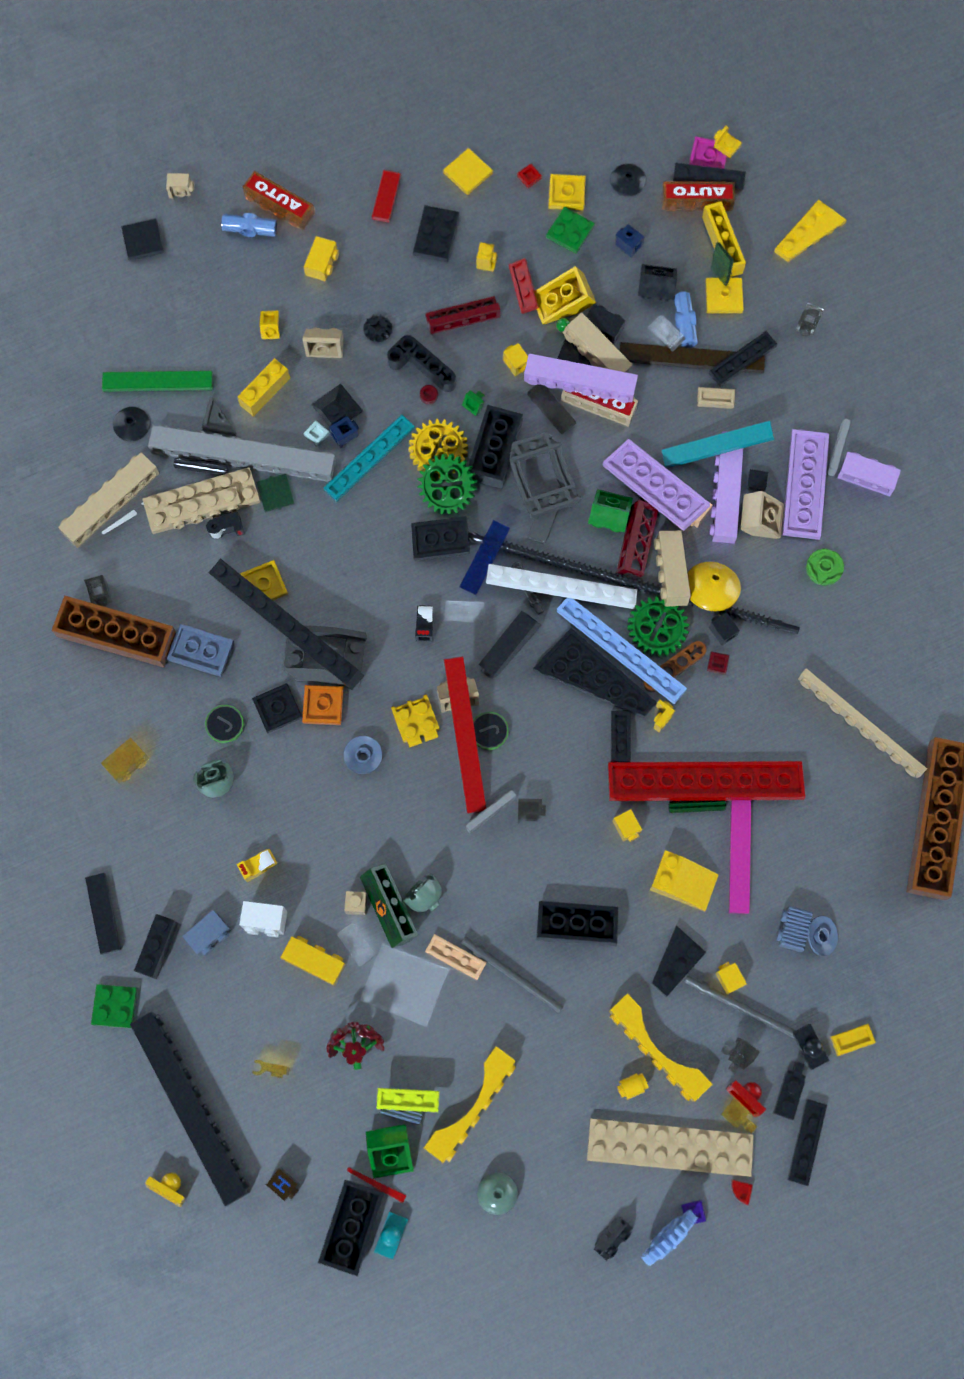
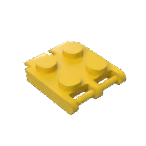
M427 694L411 702L409 700L401 706L391 707L403 743L407 742L409 748L421 744L420 737L424 736L426 742L438 738L437 731L440 728Z

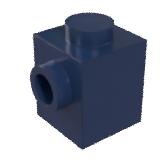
M629 224L624 229L620 228L616 233L615 245L630 257L643 246L644 236Z

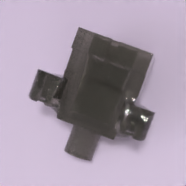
M739 1037L735 1041L737 1043L735 1048L731 1049L725 1045L721 1050L724 1054L729 1055L728 1060L732 1063L728 1070L734 1074L738 1068L743 1070L747 1068L760 1053L758 1049Z

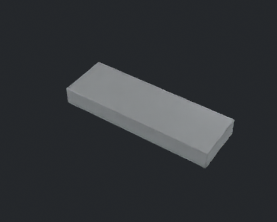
M843 419L840 425L827 471L829 476L834 477L838 469L851 420Z
M510 790L467 823L466 830L468 833H473L516 799V794Z

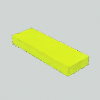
M378 1088L376 1109L438 1112L439 1091Z

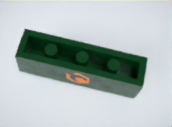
M385 863L367 870L360 876V879L391 948L407 944L417 937L418 933L387 864Z

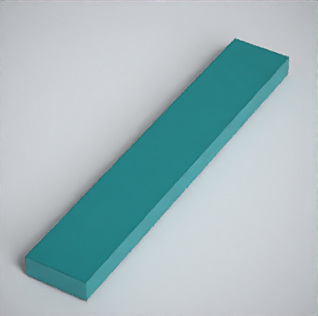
M401 414L323 487L324 491L338 502L415 429V426Z
M771 421L662 449L664 466L667 469L775 440Z

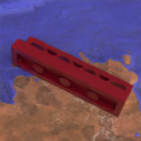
M495 296L428 312L425 313L430 334L432 335L500 318V306L496 302Z
M638 500L631 505L616 570L617 574L631 573L639 577L644 576L658 510L642 500ZM644 508L652 510V516L648 520L643 513ZM645 524L648 530L647 535L644 537L640 532V526ZM641 541L644 547V551L641 554L636 549V543ZM636 558L640 564L639 570L631 568L632 561Z

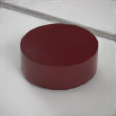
M425 385L421 388L420 399L423 403L433 404L438 399L436 387Z

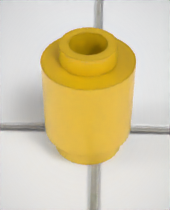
M635 1073L620 1080L619 1086H617L621 1098L625 1097L627 1100L644 1093L649 1088L642 1073Z

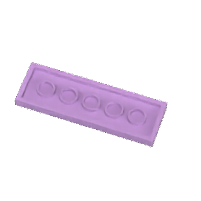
M795 429L791 431L782 532L784 536L817 540L821 538L829 433Z
M630 439L625 441L603 462V467L683 531L710 507V503Z

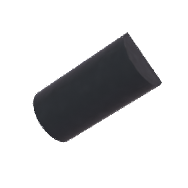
M539 901L536 941L617 946L618 907Z
M344 1180L318 1263L358 1276L384 1192L363 1184Z

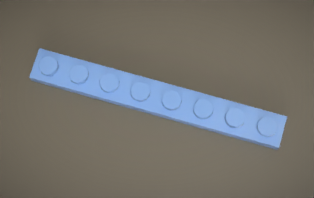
M566 598L557 608V613L673 704L686 692L687 688L574 599Z

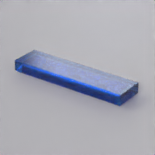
M495 520L492 521L459 586L460 588L477 596L487 576L488 565L493 564L510 531L509 527Z

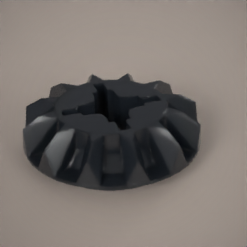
M381 314L379 316L373 315L371 318H367L365 324H363L364 334L373 342H383L392 333V323L388 317L385 318ZM380 323L381 328L377 331L376 334L374 327H376L377 324Z

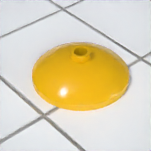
M708 561L699 563L688 571L690 600L696 606L708 611H722L733 606L738 600L741 592L740 580L735 572L726 565Z

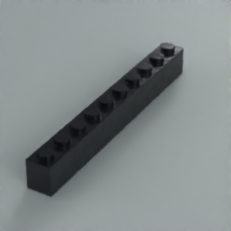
M221 558L208 572L215 580L349 689L353 690L364 677L355 666Z
M150 1012L132 1022L130 1026L224 1206H229L249 1194L248 1188H250V1185L245 1177L241 1178L238 1172L240 1166L235 1158L231 1159L228 1153L231 1149L226 1140H221L219 1136L221 1130L216 1122L211 1121L209 1117L211 1111L206 1103L203 1104L199 1097L202 1094L197 1085L193 1086L190 1081L192 1075L187 1067L184 1068L180 1062L183 1058L178 1049L174 1050L171 1044L174 1041L170 1033H165L162 1027L164 1022L161 1016Z

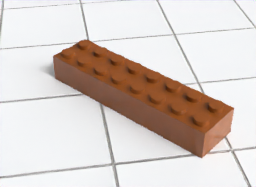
M934 737L928 745L925 765L927 770L924 772L906 892L946 901L952 897L964 814V743Z

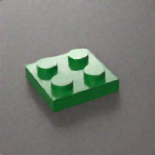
M564 207L547 232L546 238L577 254L593 230L595 223Z
M96 984L91 1025L131 1028L130 1024L134 1019L138 988Z

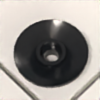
M622 164L612 172L611 185L621 195L633 196L640 193L645 187V173L634 164Z
M127 407L120 410L113 420V429L120 439L129 442L143 438L150 427L148 415L137 407Z

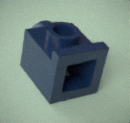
M348 416L329 427L330 435L339 448H342L344 444L358 437L359 427Z

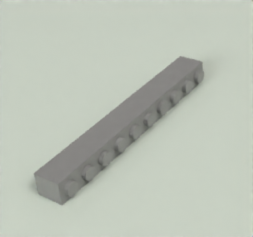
M153 425L148 443L151 453L242 468L250 467V469L327 482L333 479L336 465L335 455L328 451L315 452L309 448L302 450L296 449L291 445L284 447L272 442L265 444L254 439L247 441L235 436L228 438L217 433L210 435L203 431L191 432L184 428H169L166 425Z

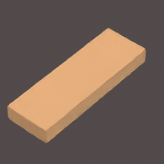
M436 934L433 935L425 950L427 954L475 980L479 979L487 962Z

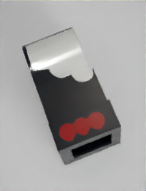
M238 512L213 518L206 524L209 535L214 539H219L225 534L233 532L237 536L245 535Z
M417 606L416 641L433 642V606Z

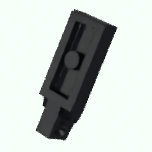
M795 1062L793 1070H788L784 1075L773 1114L794 1120L805 1084L806 1076L802 1075L805 1064Z

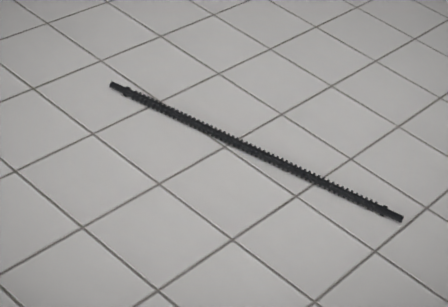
M469 532V540L473 543H482V546L486 544L487 547L492 546L493 549L495 547L498 550L503 549V552L506 550L508 553L513 552V555L517 553L518 556L524 555V558L526 556L529 559L534 558V561L538 559L539 562L544 561L545 564L547 562L550 565L555 564V567L559 565L560 568L565 567L566 570L568 568L571 571L576 570V573L580 571L581 574L586 573V576L590 574L592 575L591 577L597 576V579L599 577L602 580L607 579V582L611 580L612 583L618 582V585L620 583L623 586L628 585V588L632 586L634 587L633 589L639 588V591L643 589L644 592L649 591V594L655 593V596L661 592L662 587H659V584L655 586L654 583L649 584V581L644 583V580L638 581V578L634 580L633 577L628 578V575L623 577V574L617 575V572L613 574L612 571L607 572V569L602 571V568L596 569V566L592 568L591 565L586 566V563L581 565V562L575 563V560L571 562L570 559L565 560V557L560 559V556L555 557L554 554L550 556L549 553L544 554V551L540 553L539 550L534 551L533 548L531 550L528 547L523 548V545L519 547L518 544L513 545L512 542L508 544V541L502 542V539L498 541L497 538L492 539V536L487 538V535L481 536L475 532ZM689 600V603H691V605L694 606L695 604L691 600ZM731 606L726 610L718 611V614L720 612H723V614L727 612L729 616L739 617V620L744 618V621L750 620V623L754 621L755 624L760 623L761 626L765 624L766 627L771 626L776 630L781 629L798 634L800 630L798 626L784 623L779 619H771L770 616L768 618L765 615L760 616V613L757 615L755 612L749 613V610L745 612L744 609L739 610V607L735 609L733 608L734 606Z

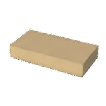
M698 387L697 407L734 409L735 389Z

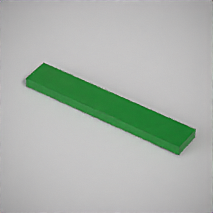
M103 372L102 390L103 392L213 390V372Z

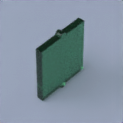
M717 242L712 254L713 259L710 268L726 286L732 274L731 270L734 260L720 242Z
M286 474L275 477L270 476L268 479L256 482L265 512L275 509L281 510L282 507L295 504Z

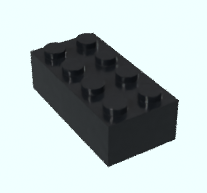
M487 405L468 467L472 466L469 472L476 473L472 477L473 480L496 488H503L510 465L509 459L512 443L518 439L523 423V414Z

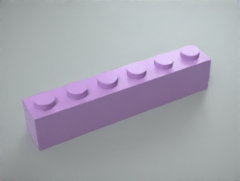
M535 354L528 355L524 372V381L531 385L540 384L551 389L561 388L567 392L576 391L586 396L596 395L602 399H616L622 403H632L638 377L636 374Z
M743 448L715 456L714 465L718 467L713 477V483H716V489H713L712 500H715V506L711 508V517L714 518L713 524H710L709 535H712V542L734 544L737 538Z

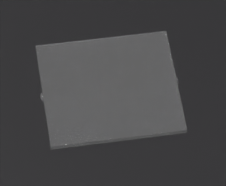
M382 944L373 968L369 972L370 975L360 1001L427 1027L435 1004L439 1000V994L448 970Z

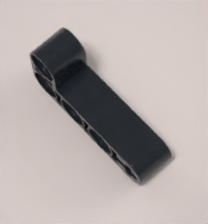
M403 336L387 352L388 365L391 369L399 370L409 361L443 391L451 392L456 388L455 373L413 336ZM406 345H411L412 347H411V348H405L404 346H406ZM419 356L425 357L422 360L418 359ZM393 357H399L398 360H392ZM434 367H435V368H438L437 371H432V370H430V369H432V368H434Z

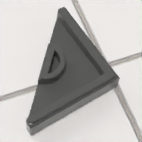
M210 397L202 429L204 431L236 436V431L228 422V419L218 407L213 397Z

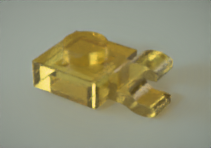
M262 1060L254 1061V1063L261 1065L260 1071H252L254 1075L260 1076L265 1072H271L272 1077L283 1078V1075L289 1074L290 1067L266 1063Z
M735 1099L721 1113V1116L736 1129L740 1124L749 1133H753L757 1128L747 1118L750 1112Z

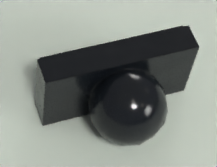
M807 1024L792 1032L809 1069L813 1070L829 1061L823 1049V1044L818 1039L811 1024Z

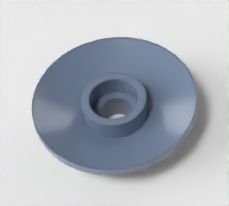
M358 736L348 742L344 749L343 757L345 764L351 771L357 774H368L376 770L380 765L382 750L379 743L373 738ZM366 754L367 758L362 760L360 759V755Z
M827 916L815 917L808 928L809 945L817 955H830L837 945L838 933L836 926Z

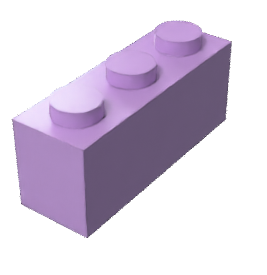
M847 452L837 478L891 496L901 470L890 464L879 463L876 459L862 457L859 453Z

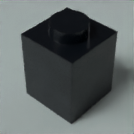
M727 612L722 616L718 614L711 619L712 622L709 629L721 646L738 636L740 630Z

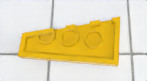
M818 200L778 244L774 252L789 262L803 253L809 246L816 244L821 238L831 234L839 226L841 227L846 224L847 220Z

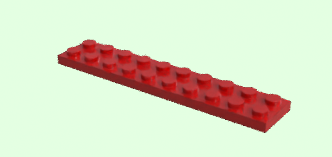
M802 761L608 762L609 801L804 800L806 797Z

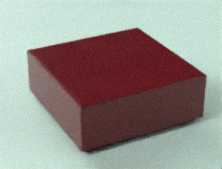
M711 651L707 671L726 675L730 655Z

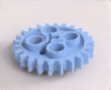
M689 1210L682 1216H677L653 1238L651 1245L642 1256L643 1261L648 1266L652 1263L654 1264L659 1259H663L688 1235L687 1232L697 1220L694 1213Z

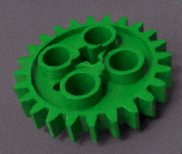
M446 453L442 454L441 457L436 455L435 460L431 458L428 460L429 464L423 465L426 470L419 471L423 475V477L417 478V480L422 482L417 488L423 489L419 495H425L423 502L429 501L428 508L435 506L434 512L440 509L441 514H445L446 510L448 515L453 514V510L455 513H458L460 508L462 510L466 509L465 504L469 505L472 503L469 498L475 497L471 492L477 490L473 486L477 480L472 479L476 473L469 472L472 466H465L467 460L460 462L461 456H457L454 459V454H449L448 457ZM453 469L458 472L457 479L452 475ZM435 471L440 473V480L435 478ZM456 481H462V482H463L462 485H459V484H458V485H457V484H456V485H451V486L444 485V486H439V487H433V486H432L433 483H435V484H439V483H443V482L451 483V482H456ZM455 488L459 489L460 491L459 497L455 496L454 494ZM438 489L443 494L441 499L436 494Z
M658 596L655 597L654 601L648 597L647 603L641 600V607L635 605V611L630 613V616L633 618H628V623L631 625L627 626V630L631 631L628 637H634L632 644L638 643V650L644 648L643 654L650 651V656L652 657L655 652L660 658L662 652L667 657L669 650L672 653L676 652L675 646L679 649L681 648L682 644L680 642L685 643L686 638L684 636H687L689 631L685 630L689 627V624L684 623L687 621L688 616H682L685 611L684 609L678 611L679 606H665L664 599L659 601ZM654 611L659 616L653 618L649 615V612ZM666 613L667 615L662 621L661 627L658 629L653 641H650L649 639L654 632L655 626L658 625L662 614ZM673 620L675 626L667 625L666 621ZM646 627L650 630V633L644 634L640 629ZM664 636L667 641L660 642L657 637Z

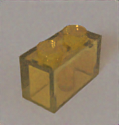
M130 737L103 760L101 764L120 784L130 779L131 773L136 769L144 767L149 758Z

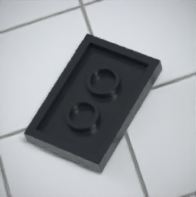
M425 205L413 249V256L448 262L459 219V212Z
M466 516L411 523L413 559L415 561L470 554L468 519Z

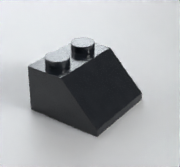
M641 264L638 296L644 299L659 298L661 301L674 300L677 268Z

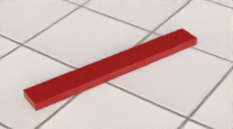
M463 656L444 659L466 809L467 813L480 812L486 809L464 658Z

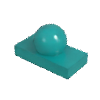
M389 1211L374 1252L393 1260L408 1219Z

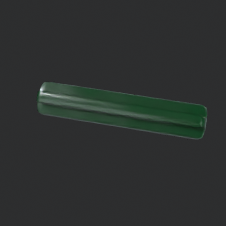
M725 800L669 802L668 804L669 813L724 811L726 809Z

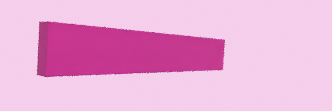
M731 800L729 913L749 914L751 800Z

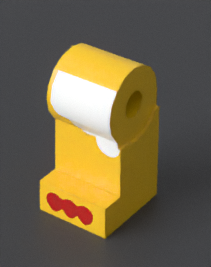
M267 849L236 865L245 881L249 882L267 872L278 862L272 851Z

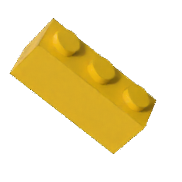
M274 358L237 396L240 406L254 417L290 379L288 369Z
M299 935L297 938L291 936L280 958L336 986L346 966L342 962L344 958L334 953L332 956L326 954V949L317 944L314 947L308 945V940Z

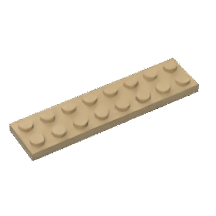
M590 1119L587 1161L751 1177L753 1134Z

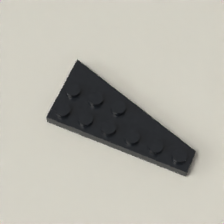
M572 628L533 668V671L626 711H631V713L643 718L657 704L652 697Z

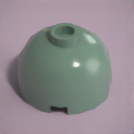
M219 759L212 760L201 766L202 770L199 773L197 771L194 773L193 780L197 789L207 797L216 798L223 796L233 786L234 775L228 762L223 763Z
M431 873L425 876L427 880L424 882L419 880L405 894L407 898H403L405 904L414 911L425 912L428 909L433 911L440 904L438 900L441 897L442 888L438 880Z
M498 1172L489 1174L478 1185V1202L489 1214H506L517 1202V1186L513 1179L506 1174Z

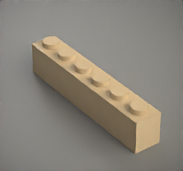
M144 454L135 455L131 458L129 464L124 468H120L111 480H107L102 485L99 491L91 494L83 505H79L69 518L63 519L58 528L78 548L159 475L157 467Z

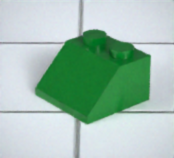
M597 489L588 524H592L596 528H608L613 532H625L633 498Z
M406 1124L365 1131L373 1179L414 1171Z

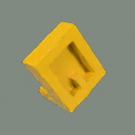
M725 126L715 134L714 148L731 158L741 147L742 142L728 133L729 127Z
M260 311L259 326L262 339H279V311Z
M659 699L656 707L663 713L659 712L655 717L653 728L660 733L673 717L675 710L669 702H663Z

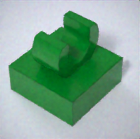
M470 390L466 393L462 406L474 416H477L481 412L484 403L482 398L485 395L480 391L475 394Z

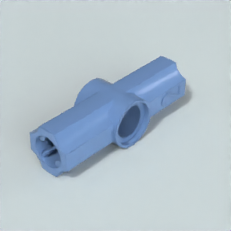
M245 213L243 216L224 214L222 216L221 228L222 231L240 232L246 237H255L256 234L275 236L277 234V220L258 218V216L252 213Z
M686 291L679 292L674 295L676 328L679 329L681 346L692 348L698 343L695 329L696 315L695 311H692L690 293Z

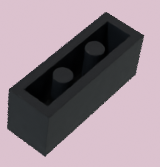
M158 914L155 915L135 966V972L157 980L178 922Z

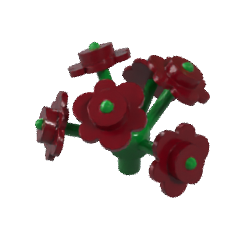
M350 1022L344 1028H337L331 1033L326 1050L329 1058L335 1057L338 1051L342 1052L346 1062L349 1065H353L354 1070L362 1069L361 1062L368 1049L374 1045L376 1049L384 1051L385 1048L382 1036L372 1026ZM356 1032L362 1037L361 1043L357 1041ZM352 1033V1042L346 1043L344 1040L346 1034ZM366 1039H370L371 1043L364 1047Z

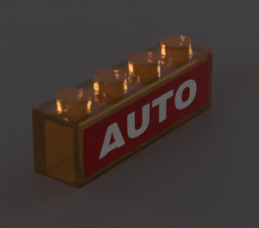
M256 171L251 174L242 186L244 196L248 201L256 202L262 209L273 212L279 219L287 220L295 228L299 227L304 230L315 215L313 204Z
M663 181L662 210L704 211L705 206L722 201L726 212L733 211L735 204V182Z

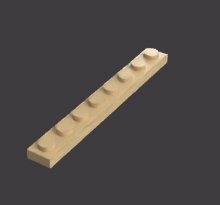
M808 669L801 673L798 679L803 687L806 689L810 688L819 700L825 701L830 705L833 712L840 713L845 717V721L849 725L857 727L862 736L867 739L870 738L875 742V746L879 750L887 752L892 761L906 768L905 770L909 775L919 778L927 770L924 765Z

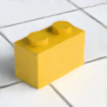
M318 236L315 237L304 264L306 276L326 282L327 277L332 274V264L339 255L336 242Z

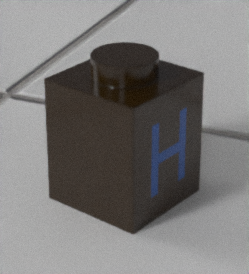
M279 1168L266 1183V1186L283 1201H287L288 1198L292 1200L299 1192L297 1187L300 1184L282 1168Z

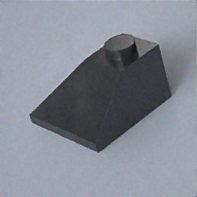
M341 383L312 403L313 408L329 427L346 416L352 420L363 412Z

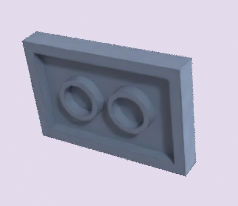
M179 624L166 659L222 677L234 645V640Z

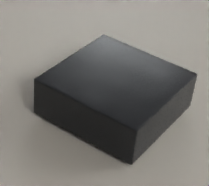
M750 469L747 489L766 491L768 472Z

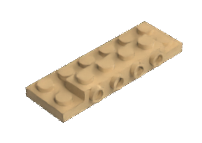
M250 467L142 498L152 534L170 529H181L187 524H198L204 519L220 517L224 513H235L241 508L260 503Z

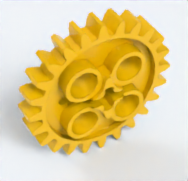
M436 419L435 424L429 420L428 426L422 423V429L417 427V434L412 433L414 440H409V445H411L408 447L409 452H411L410 459H414L413 465H418V471L424 468V464H429L428 460L433 458L434 455L441 457L442 454L446 453L448 457L449 454H454V459L457 456H461L460 462L464 461V457L468 456L466 451L468 450V444H465L467 443V437H463L464 431L459 432V426L453 428L452 421L447 425L446 419L442 423H439V420ZM436 434L439 437L432 439L430 436ZM453 442L455 443V445L453 447L447 446V443ZM423 450H429V451H431V452L428 453V454H423V453H422Z

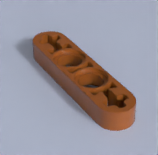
M695 641L659 667L662 669L665 667L670 668L673 672L671 676L675 678L705 656L706 646L703 642ZM694 647H696L697 649L701 648V654L697 652L692 656L691 659L690 654L693 653L695 649ZM685 657L688 663L685 666H681L677 663V659ZM643 682L645 690L648 692L656 691L648 683Z

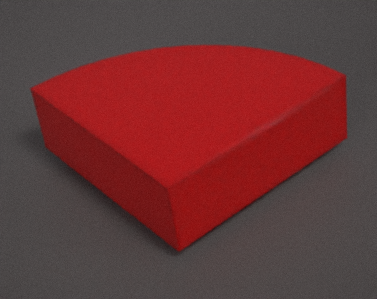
M732 1180L733 1194L741 1203L749 1206L753 1185Z

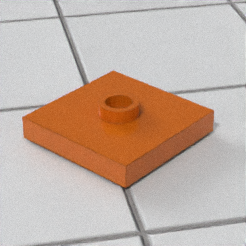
M305 685L302 723L341 725L343 686Z

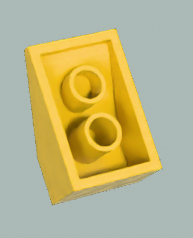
M576 266L535 290L539 308L536 310L543 325L557 321L560 318L581 313L597 303L584 273Z
M665 850L650 891L706 911L719 874L685 857Z

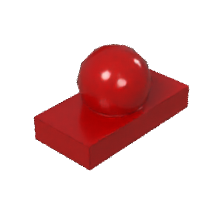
M735 1080L726 1088L753 1117L757 1118L766 1110L758 1102L762 1095V1089L759 1084L748 1082L742 1086Z

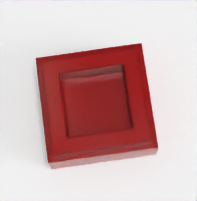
M529 164L517 173V177L527 188H530L542 179V175L532 164Z

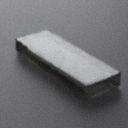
M538 384L527 392V395L561 435L576 424L574 418L545 385Z

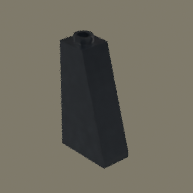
M521 611L478 664L482 667L480 671L487 677L491 675L497 677L542 625L529 614Z

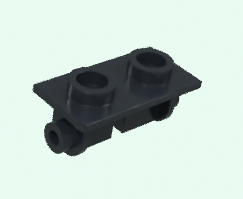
M623 1218L615 1219L607 1229L612 1236L609 1238L606 1234H603L595 1243L596 1247L594 1250L607 1261L616 1255L618 1246L628 1240L633 1228Z

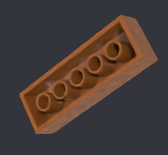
M65 595L51 630L56 637L165 668L166 658L176 634V630L171 625Z

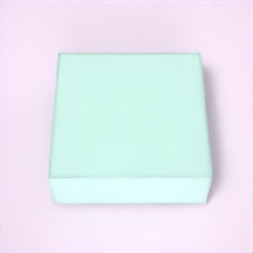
M317 421L304 432V436L317 447L330 434Z

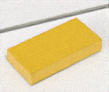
M869 1023L830 1037L837 1056L876 1043Z

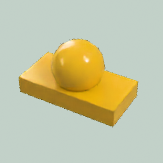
M176 1173L165 1174L161 1179V1183L150 1176L145 1182L147 1188L175 1205L182 1207L185 1197L176 1192L181 1186V1179Z

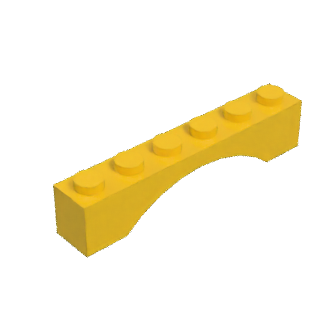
M628 993L609 1011L611 1014L609 1016L610 1019L617 1026L621 1024L624 1027V1034L631 1041L633 1039L639 1044L637 1046L638 1049L645 1056L647 1054L653 1059L652 1064L659 1071L661 1069L664 1070L667 1074L666 1079L673 1086L677 1084L682 1090L680 1094L687 1101L691 1099L692 1102H695L713 1085L699 1069L677 1064L656 1048L645 1029L642 1019V1008Z
M496 1046L484 1062L483 1086L472 1109L457 1123L435 1131L424 1149L442 1163L446 1160L450 1162L456 1153L453 1150L458 1143L463 1144L468 1136L466 1133L467 1129L470 1126L474 1128L481 1118L478 1116L479 1112L482 1109L486 1111L491 1104V1095L494 1092L498 1094L503 1087V1078L506 1075L510 1077L516 1066L513 1065L515 1060Z

